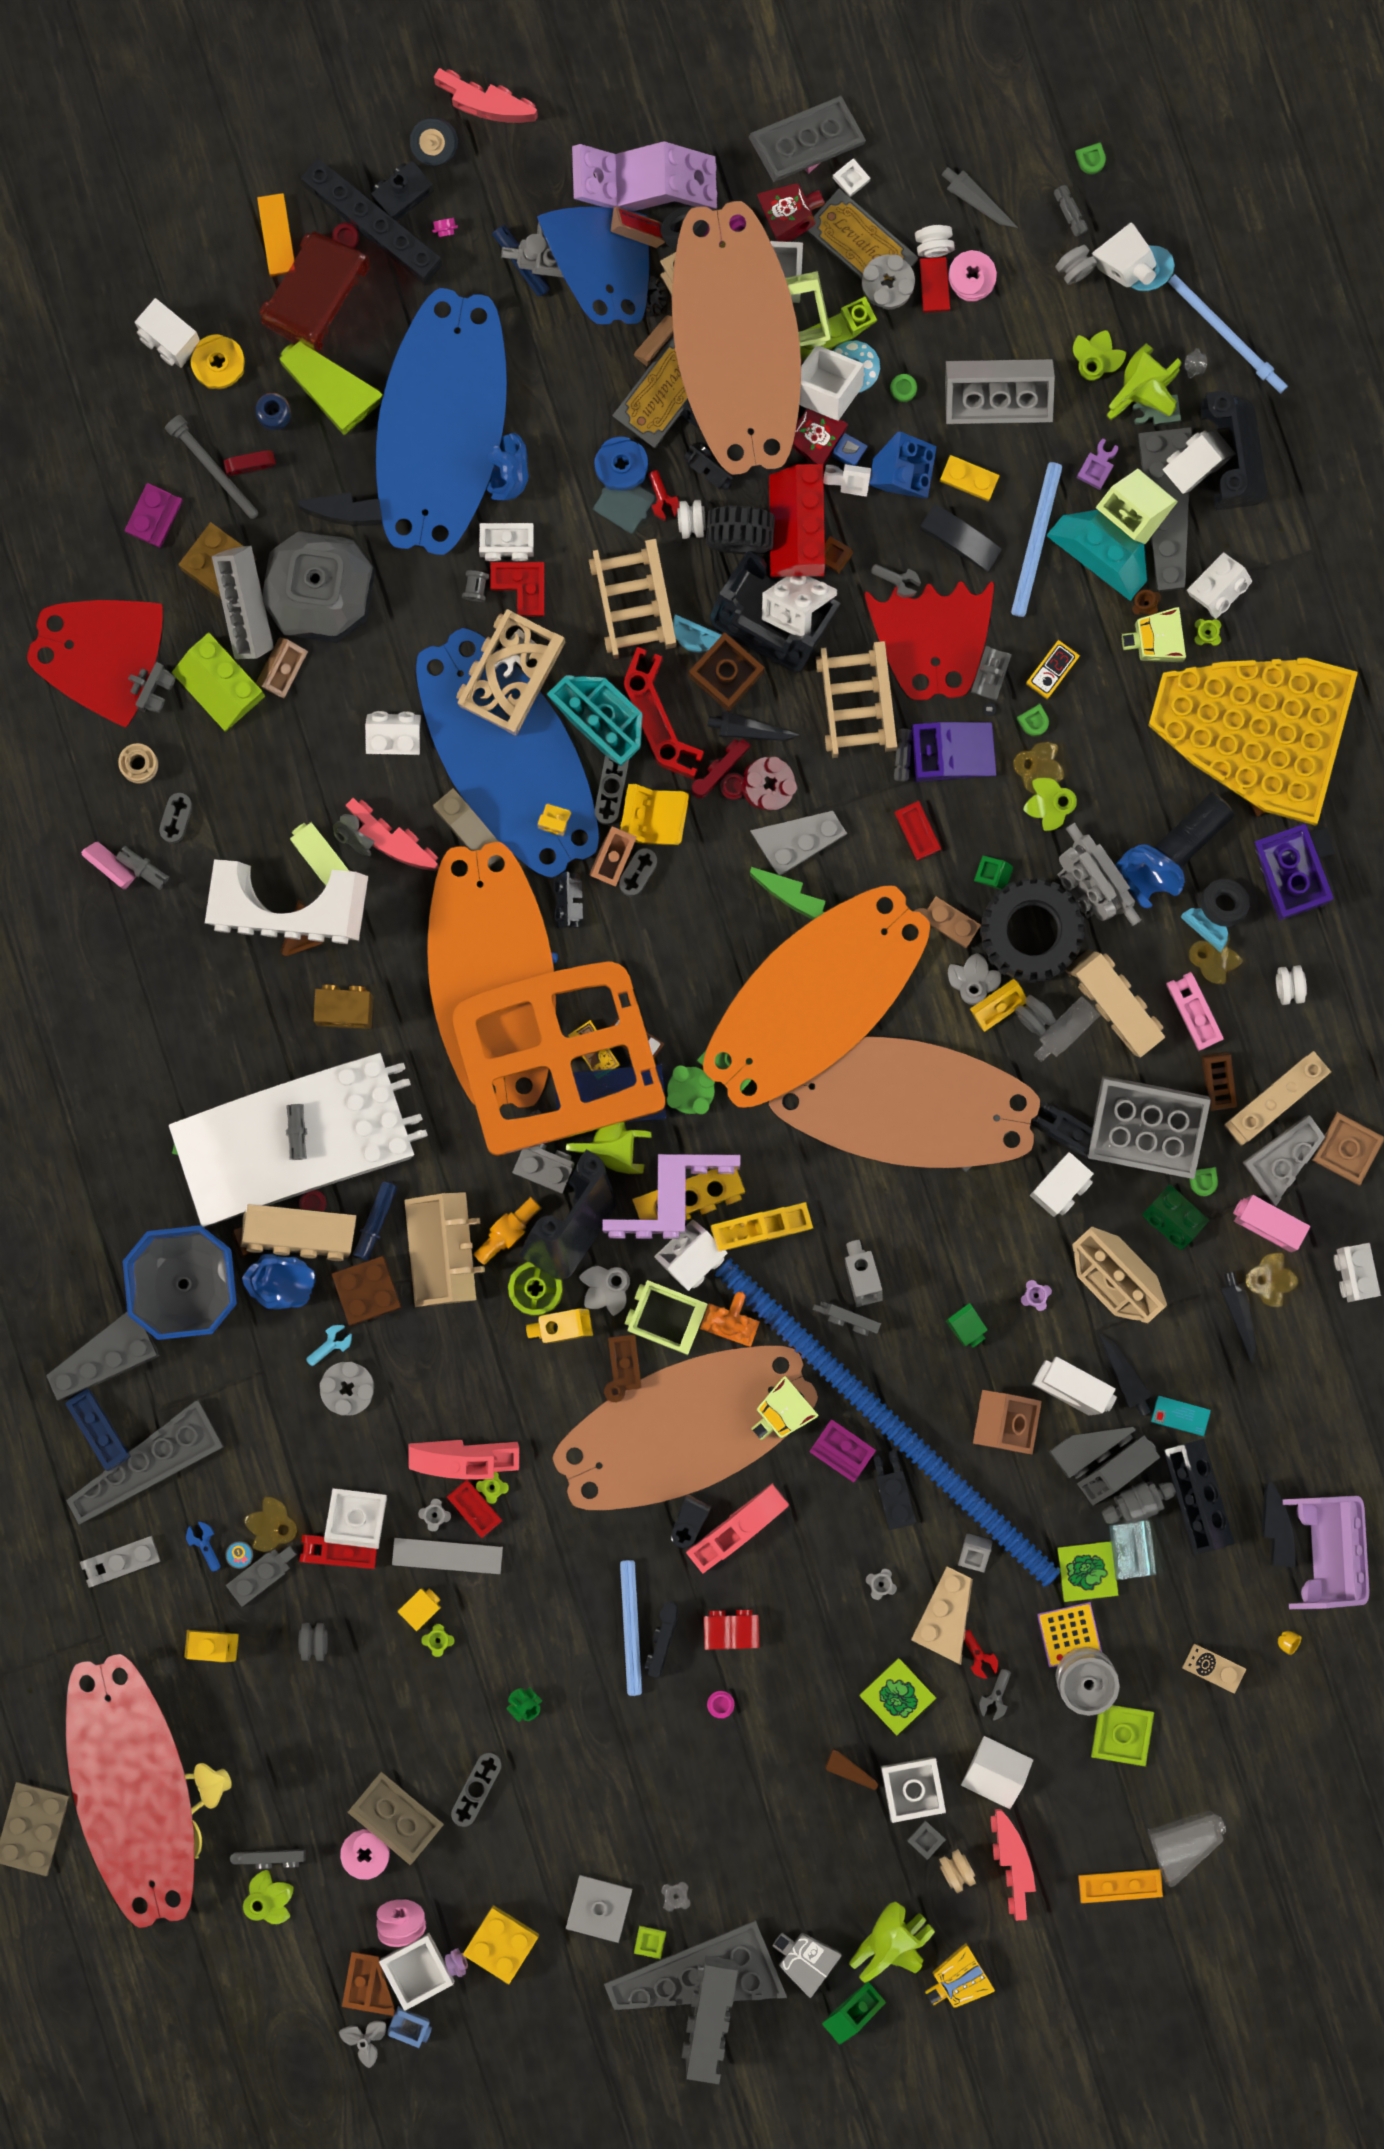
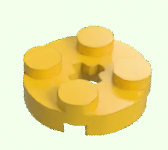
M215 334L207 336L197 343L191 357V367L195 377L207 388L224 389L230 387L244 374L245 359L236 341L223 337V335ZM218 355L220 359L225 358L221 368L211 366L210 363L214 362V356Z

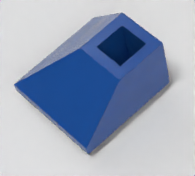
M897 432L873 459L869 485L886 492L928 498L937 446L903 432Z

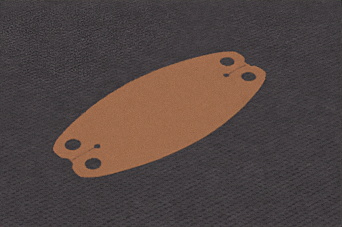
M742 201L730 202L725 204L721 210L714 211L708 207L691 208L683 221L678 238L672 285V321L675 350L689 403L708 446L717 461L730 474H742L747 472L751 466L762 465L766 469L782 467L790 454L795 436L801 388L798 326L784 273L763 226L754 212ZM734 215L743 216L746 220L745 229L740 232L733 231L729 225L730 218ZM698 220H704L709 224L710 231L705 237H698L693 232V225ZM721 238L726 243L724 248L719 247ZM749 428L754 429V434L752 435V438L751 435H749L747 432ZM770 438L776 439L780 444V450L774 456L766 454L763 449L765 441ZM733 444L740 445L744 450L743 458L739 461H732L728 458V447Z
M864 1037L849 1052L820 1074L785 1094L770 1100L769 1106L778 1117L794 1128L849 1153L896 1165L925 1168H957L1005 1162L1019 1158L1031 1151L1034 1134L1030 1130L1031 1119L1038 1114L1040 1099L1029 1086L1017 1078L966 1054L914 1040ZM810 1083L815 1084L814 1090L809 1089L808 1086ZM788 1093H793L799 1098V1105L794 1110H787L783 1107L782 1099ZM1016 1094L1023 1095L1027 1101L1026 1108L1022 1111H1014L1010 1107L1012 1096ZM994 1115H999L1001 1119L996 1122L993 1120ZM1009 1131H1015L1020 1136V1143L1015 1148H1009L1003 1142L1004 1135Z
M756 1346L711 1353L674 1364L641 1379L642 1389L626 1390L625 1396L620 1402L606 1401L580 1422L561 1441L553 1455V1461L558 1472L566 1475L567 1479H569L567 1493L571 1503L578 1508L586 1510H613L659 1503L709 1487L753 1463L786 1437L784 1436L780 1439L772 1431L761 1441L751 1429L763 1419L756 1409L770 1394L768 1392L769 1387L775 1388L781 1379L786 1376L797 1391L803 1394L804 1399L812 1408H814L818 1396L812 1383L805 1381L801 1377L803 1376L801 1373L803 1362L800 1354L796 1353L795 1349L785 1346ZM777 1357H784L789 1361V1369L784 1374H778L773 1370L772 1363ZM574 1447L579 1448L583 1452V1460L576 1465L570 1464L566 1459L567 1451ZM596 1463H602L603 1467L601 1469L595 1468ZM586 1482H593L598 1487V1494L593 1499H586L581 1494V1487Z

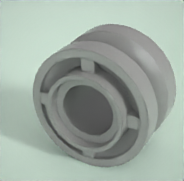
M1086 245L1070 250L1055 266L1059 273L1066 272L1064 280L1068 285L1085 278L1098 263L1094 256L1087 257L1089 249Z

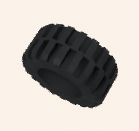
M1024 878L1014 883L1013 881L1007 884L989 902L981 920L980 936H982V947L984 952L986 951L990 963L994 964L1004 976L1007 974L1019 982L1020 980L1027 981V983H1036V981L1042 980L1044 982L1064 972L1078 955L1085 934L1083 932V926L1085 925L1084 917H1081V908L1078 902L1075 903L1071 898L1072 894L1067 890H1062L1059 884L1046 882L1043 878H1037L1036 880ZM1025 906H1039L1046 909L1054 917L1058 930L1057 938L1054 945L1045 953L1026 955L1016 950L1010 943L1007 935V925L1012 914L1018 909Z

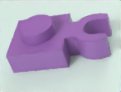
M1102 439L1097 446L1098 455L1090 453L1077 476L1078 479L1101 490L1113 468V464L1107 461L1112 459L1118 451V446L1115 445L1111 452H1105L1103 450L1105 439Z

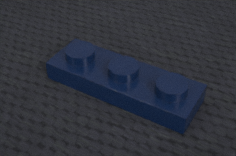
M85 1389L65 1403L106 1471L109 1472L131 1457L90 1389Z

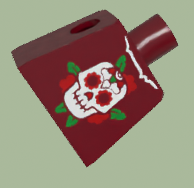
M797 183L757 194L761 207L778 242H790L812 228L816 223L811 211L825 205L819 190L804 196L800 185Z
M807 408L802 418H797L792 448L810 464H823L824 467L834 448L846 432L848 424L842 420L837 421Z

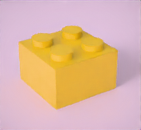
M493 1905L463 1955L507 1984H510L538 1939L539 1934Z

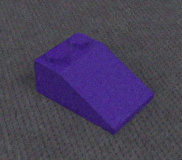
M1306 823L1254 842L1279 921L1323 906L1334 899Z

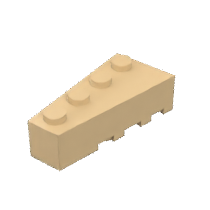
M1088 949L1065 969V972L1069 977L1072 975L1080 980L1079 989L1090 1000H1096L1097 1004L1095 1007L1097 1011L1108 1022L1110 1020L1113 1022V1025H1111L1112 1029L1135 1056L1141 1058L1165 1038L1161 1032L1163 1026L1154 1016L1150 1018L1146 1013L1147 1005L1138 995L1133 996L1129 990L1131 984L1122 974L1119 976L1113 970L1115 964L1106 953L1102 955Z

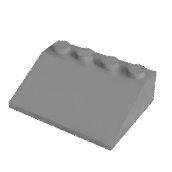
M1103 1076L1088 1158L1194 1179L1211 1100L1209 1096Z

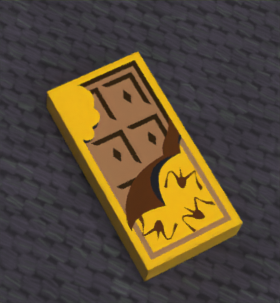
M590 1020L568 1036L571 1038L597 1031V1029ZM610 1049L582 1056L597 1080L620 1066Z

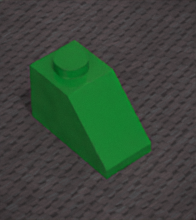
M970 1303L945 1321L964 1347L970 1344L973 1348L985 1339L983 1333L987 1331V1328Z
M867 1982L837 2007L822 2025L840 2045L858 2033L886 2002L873 1986Z

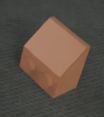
M982 1390L973 1444L1033 1454L1042 1401Z

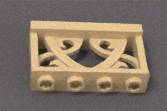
M507 609L505 614L500 613L493 626L496 628L492 638H486L481 648V651L484 653L480 661H474L469 671L471 678L467 685L462 684L456 698L459 699L458 705L460 708L517 736L565 644V638ZM511 626L521 627L525 632L524 644H519V637L516 633L513 640H507L506 632ZM530 631L549 640L548 646L530 643ZM501 643L504 648L495 652L498 644ZM521 654V667L526 676L530 678L528 684L523 682L511 683L501 691L496 678L495 664L508 657ZM527 654H531L529 661L531 659L537 660L535 667L529 668L526 665ZM485 669L488 681L480 680ZM483 688L485 695L480 697L481 699H487L492 694L495 699L486 706H479L475 704L473 694L477 689ZM513 689H518L521 693L518 699H513L512 693L508 699L505 697ZM499 704L510 716V719L507 722L489 711Z

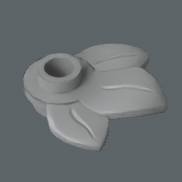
M976 953L969 957L964 967L950 964L948 979L951 986L960 991L964 1002L976 1005L986 998L987 993L993 992L999 987L1001 973L996 970L988 971V964L985 958ZM974 987L977 988L979 992L976 994H972L969 992V989Z
M595 1266L587 1269L580 1275V1280L590 1287L585 1296L584 1305L586 1308L599 1309L607 1306L609 1312L614 1316L625 1307L627 1301L625 1291L630 1285V1277L624 1269L615 1267L607 1270L603 1267ZM614 1276L621 1277L622 1283L619 1286L612 1285L611 1280Z

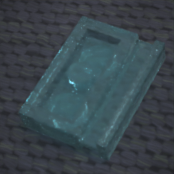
M1141 1521L1128 1525L1126 1523L1109 1525L1116 1580L1156 1575L1150 1521Z

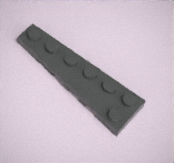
M1191 427L1138 434L1142 472L1178 501L1151 536L1157 592L1185 588L1189 492L1183 494L1163 469L1169 464L1166 460L1178 450L1182 453L1188 447L1186 442L1191 438Z
M197 1400L162 1428L154 1432L140 1445L129 1452L130 1458L109 1472L105 1470L66 1501L80 1525L220 1450L224 1446L200 1401Z

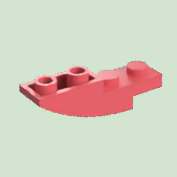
M439 68L434 76L435 85L454 95L452 98L453 106L466 113L488 120L507 123L534 122L538 117L537 109H535V105L525 98L519 100L513 97L512 92L501 85L495 87L490 84L488 90L484 93V89L474 82L468 84L460 80V75L450 69L444 71Z
M352 798L346 804L347 809L364 824L358 831L375 841L372 845L374 848L394 860L409 866L436 871L439 868L435 862L438 857L428 847L423 850L416 843L419 839L409 829L404 832L399 827L391 834L392 828L382 818L377 821L370 814L373 811L372 808L362 799L357 802Z
M463 1440L408 1444V1466L410 1470L446 1478L494 1479V1472L519 1470L518 1442L464 1446Z
M772 1483L731 1514L721 1525L690 1547L686 1553L699 1570L704 1573L752 1538L786 1509L789 1503Z
M995 1809V1816H991L992 1833L997 1832V1843H993L994 1860H999L1000 1866H1010V1870H1006L1007 1887L1012 1886L1013 1896L1008 1898L1009 1914H1014L1016 1921L1027 1920L1025 1892L1036 1891L1031 1862L1021 1837L1012 1822L1001 1809Z

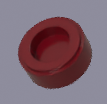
M341 223L333 230V242L338 249L350 251L358 245L359 233L352 224Z

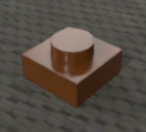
M830 536L825 543V566L839 574L854 553L853 550Z

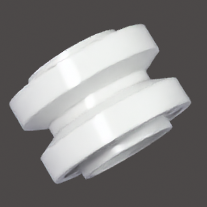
M932 225L915 232L916 241L922 243L917 247L918 256L935 258L954 251V242L948 240L953 235L952 228L950 226Z
M694 500L692 506H689L686 501H679L680 508H677L679 532H682V539L689 538L691 533H695L697 538L704 537L703 530H706L704 506H701V500Z
M1301 965L1293 966L1291 972L1286 967L1278 968L1276 988L1282 1005L1290 1004L1293 998L1296 1003L1305 1002L1307 985L1305 973L1302 971Z

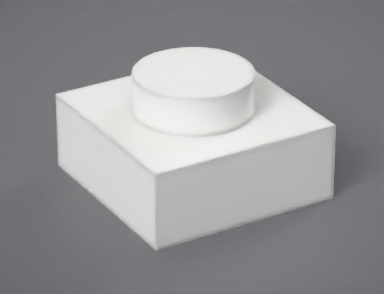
M854 159L833 175V179L849 197L853 196L870 181V177Z

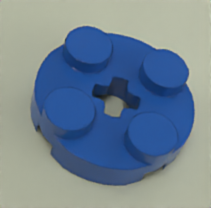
M615 437L607 440L601 446L595 457V472L598 479L607 489L626 491L635 488L645 480L648 470V458L644 448L639 443L637 444L627 437ZM619 458H622L624 462H629V465H626L623 470L614 466Z

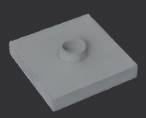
M580 1875L566 1929L619 1943L632 1888Z

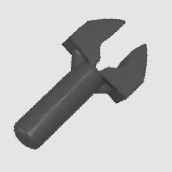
M878 564L872 567V574L896 584L898 596L902 598L916 596V591L905 587L904 584L912 582L917 586L921 585V581L915 571L908 569L906 573L899 575Z
M1001 1669L992 1694L986 1698L981 1696L979 1708L983 1717L987 1711V1706L992 1704L993 1701H995L997 1710L992 1720H996L1005 1714L1008 1706L1003 1704L1002 1696L1011 1675L1009 1670Z

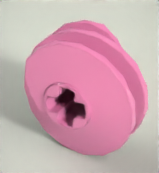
M972 250L966 251L953 260L949 269V282L952 289L961 299L979 301L993 290L997 275L993 261L984 253ZM976 272L978 274L977 279L974 277L967 278L968 273L974 274Z
M360 1829L353 1832L344 1841L340 1858L343 1867L350 1875L357 1879L368 1880L380 1875L387 1867L390 1850L386 1844L368 1829ZM360 1848L362 1850L367 1848L371 1850L372 1853L369 1856L372 1859L370 1861L367 1858L363 1861L359 1858L361 1854L359 1852Z
M406 1899L389 1901L381 1905L377 1911L378 1920L376 1927L378 1938L383 1944L392 1947L406 1946L416 1942L424 1934L426 1929L424 1911L420 1905Z

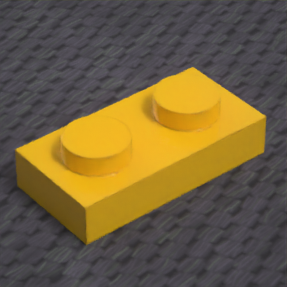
M950 455L940 482L989 502L1000 475Z
M1013 979L970 1008L981 1029L985 1032L1013 1013L1019 1005L1023 1006L1026 1004V996L1019 983Z

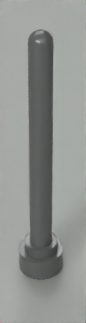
M181 414L174 417L165 426V430L172 437L180 438L249 518L255 519L258 516L257 509L188 432V422Z

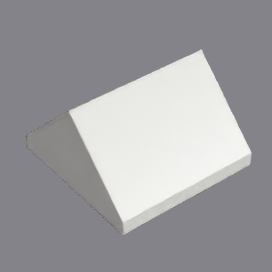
M984 1736L961 1786L1010 1809L1025 1784L1033 1759Z

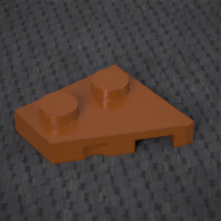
M351 1952L342 2007L394 2016L395 2009L384 1971L379 1963V1956Z

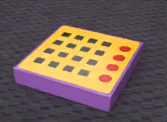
M1091 1602L1037 1614L1049 1667L1058 1666L1067 1653L1077 1648L1089 1647L1102 1652Z

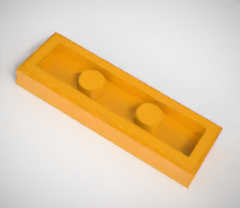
M284 194L257 197L270 277L296 273Z
M1161 1869L1078 1875L1081 1903L1163 1897Z

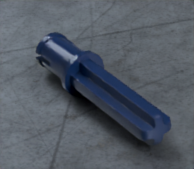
M502 225V228L500 226L492 233V236L501 247L518 249L520 243L512 236L506 225ZM511 259L538 297L543 296L550 290V287L540 274H532V270L519 268L517 259Z
M389 1182L381 1184L364 1229H360L362 1233L352 1255L369 1261L377 1239H380L378 1234L397 1190L394 1184Z

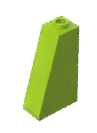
M299 341L296 345L290 344L282 351V357L279 358L282 366L343 435L348 433L382 403L383 395L378 390Z

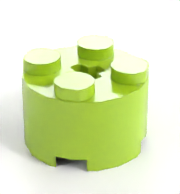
M530 1262L518 1267L511 1275L508 1284L509 1297L514 1306L524 1314L531 1316H541L553 1311L560 1303L563 1294L562 1280L553 1278ZM538 1281L540 1282L539 1286H543V1292H538L537 1296H532L533 1292L528 1291V1287L533 1286L534 1282Z

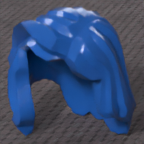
M510 433L501 437L499 447L496 444L489 445L490 450L487 457L495 465L490 477L491 481L487 485V491L493 494L491 498L494 500L516 498L524 491L529 478L526 445L518 434Z
M1142 844L1131 848L1115 864L1122 877L1127 881L1130 887L1129 891L1143 908L1152 907L1148 899L1154 892L1166 891L1177 896L1183 890L1185 878L1182 869L1162 852L1150 845Z
M264 1254L261 1255L257 1262L250 1265L242 1280L249 1294L256 1298L264 1307L268 1309L301 1307L307 1304L309 1295L312 1293V1288L316 1282V1275L314 1270L297 1257Z

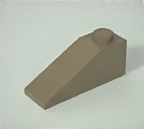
M454 788L433 805L434 810L469 850H481L485 844L499 842ZM499 855L490 857L488 867L490 868L502 857Z

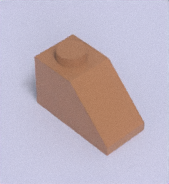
M612 826L589 875L616 887L637 837Z

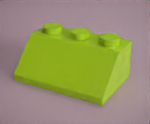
M207 633L189 649L172 671V674L225 732L265 697L262 690L210 633Z

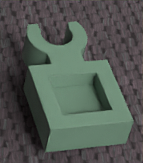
M1171 395L1177 401L1176 410L1170 417L1151 407L1138 403L1134 404L1132 407L1133 411L1141 410L1144 413V416L1136 418L1134 423L1142 425L1148 419H1153L1154 426L1180 423L1178 395Z

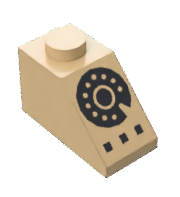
M1193 1644L1182 1667L1234 1694L1246 1671L1245 1668L1196 1644Z

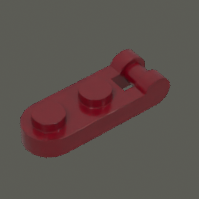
M744 738L740 741L734 739L725 750L728 754L722 760L717 758L708 767L707 770L710 773L704 779L694 781L692 785L693 795L699 799L706 797L747 753L752 745Z

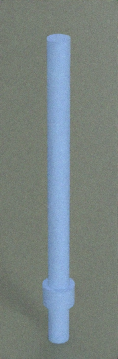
M1174 275L1170 278L1168 283L1257 370L1256 374L1263 381L1266 379L1280 394L1288 387L1273 372L1275 369L1268 362L1264 363L1179 277Z

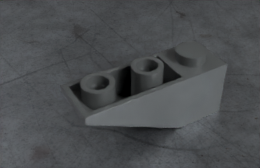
M1134 1427L1072 1435L1051 1449L1049 1453L1067 1478L1074 1475L1078 1479L1089 1471L1087 1465L1092 1461L1096 1460L1100 1463L1111 1455L1110 1448L1116 1444L1122 1447L1133 1439L1131 1433L1135 1429Z

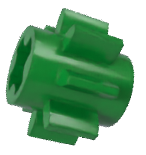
M530 1687L526 1691L523 1688H519L509 1696L508 1701L510 1705L507 1707V1710L518 1722L522 1719L531 1721L539 1714L540 1706L538 1704L542 1700Z

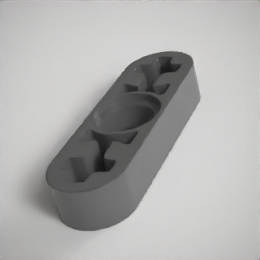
M605 755L595 807L597 821L603 825H611L619 817L629 759L622 766L618 765L617 773H623L622 777L617 774H606L607 770L613 771V762L609 761L610 758ZM609 779H615L620 784L619 790L614 794L607 793L604 789V784ZM602 796L608 799H618L617 803L611 801V811L615 812L614 816L609 815L608 819H603V814L599 813L600 810L605 809L607 802L606 800H601Z
M487 1752L479 1757L451 1812L452 1820L458 1826L466 1827L474 1822L497 1778L502 1763L499 1756L495 1753ZM491 1757L494 1759V1765L497 1768L496 1770L491 1769L486 1777L491 1778V1781L487 1783L485 1779L474 1775L476 1771L482 1774L485 1768L481 1764L482 1760L488 1761ZM477 1781L483 1784L484 1794L482 1796L473 1797L470 1795L469 1785L472 1782ZM465 1795L470 1801L478 1802L479 1804L477 1808L473 1804L468 1811L472 1815L470 1819L465 1818L463 1821H460L458 1819L460 1815L456 1811L457 1809L462 1810L465 1807L467 1801H462Z

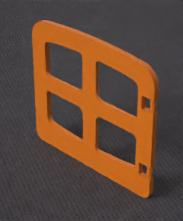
M607 961L531 977L465 999L454 1009L452 1020L485 1142L489 1152L493 1155H504L648 1116L662 1111L665 1107V1096L631 979L626 969L618 963ZM608 987L613 996L620 1020L619 1024L571 1038L564 1037L559 1027L552 996L584 988ZM627 993L631 1006L622 1008L618 995ZM530 1002L542 1038L540 1045L493 1059L485 1058L476 1028L477 1021L498 1011ZM625 1045L628 1048L637 1079L636 1084L618 1093L583 1103L579 1097L571 1069V1061L576 1057ZM539 1067L550 1069L561 1105L560 1109L525 1118L504 1119L500 1114L492 1085L493 1081ZM650 1070L653 1084L644 1086L641 1072Z

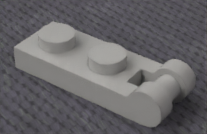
M150 1536L81 1561L80 1565L82 1570L85 1569L88 1577L86 1582L88 1588L156 1564L161 1562L153 1537ZM103 1563L106 1573L98 1575L95 1565Z

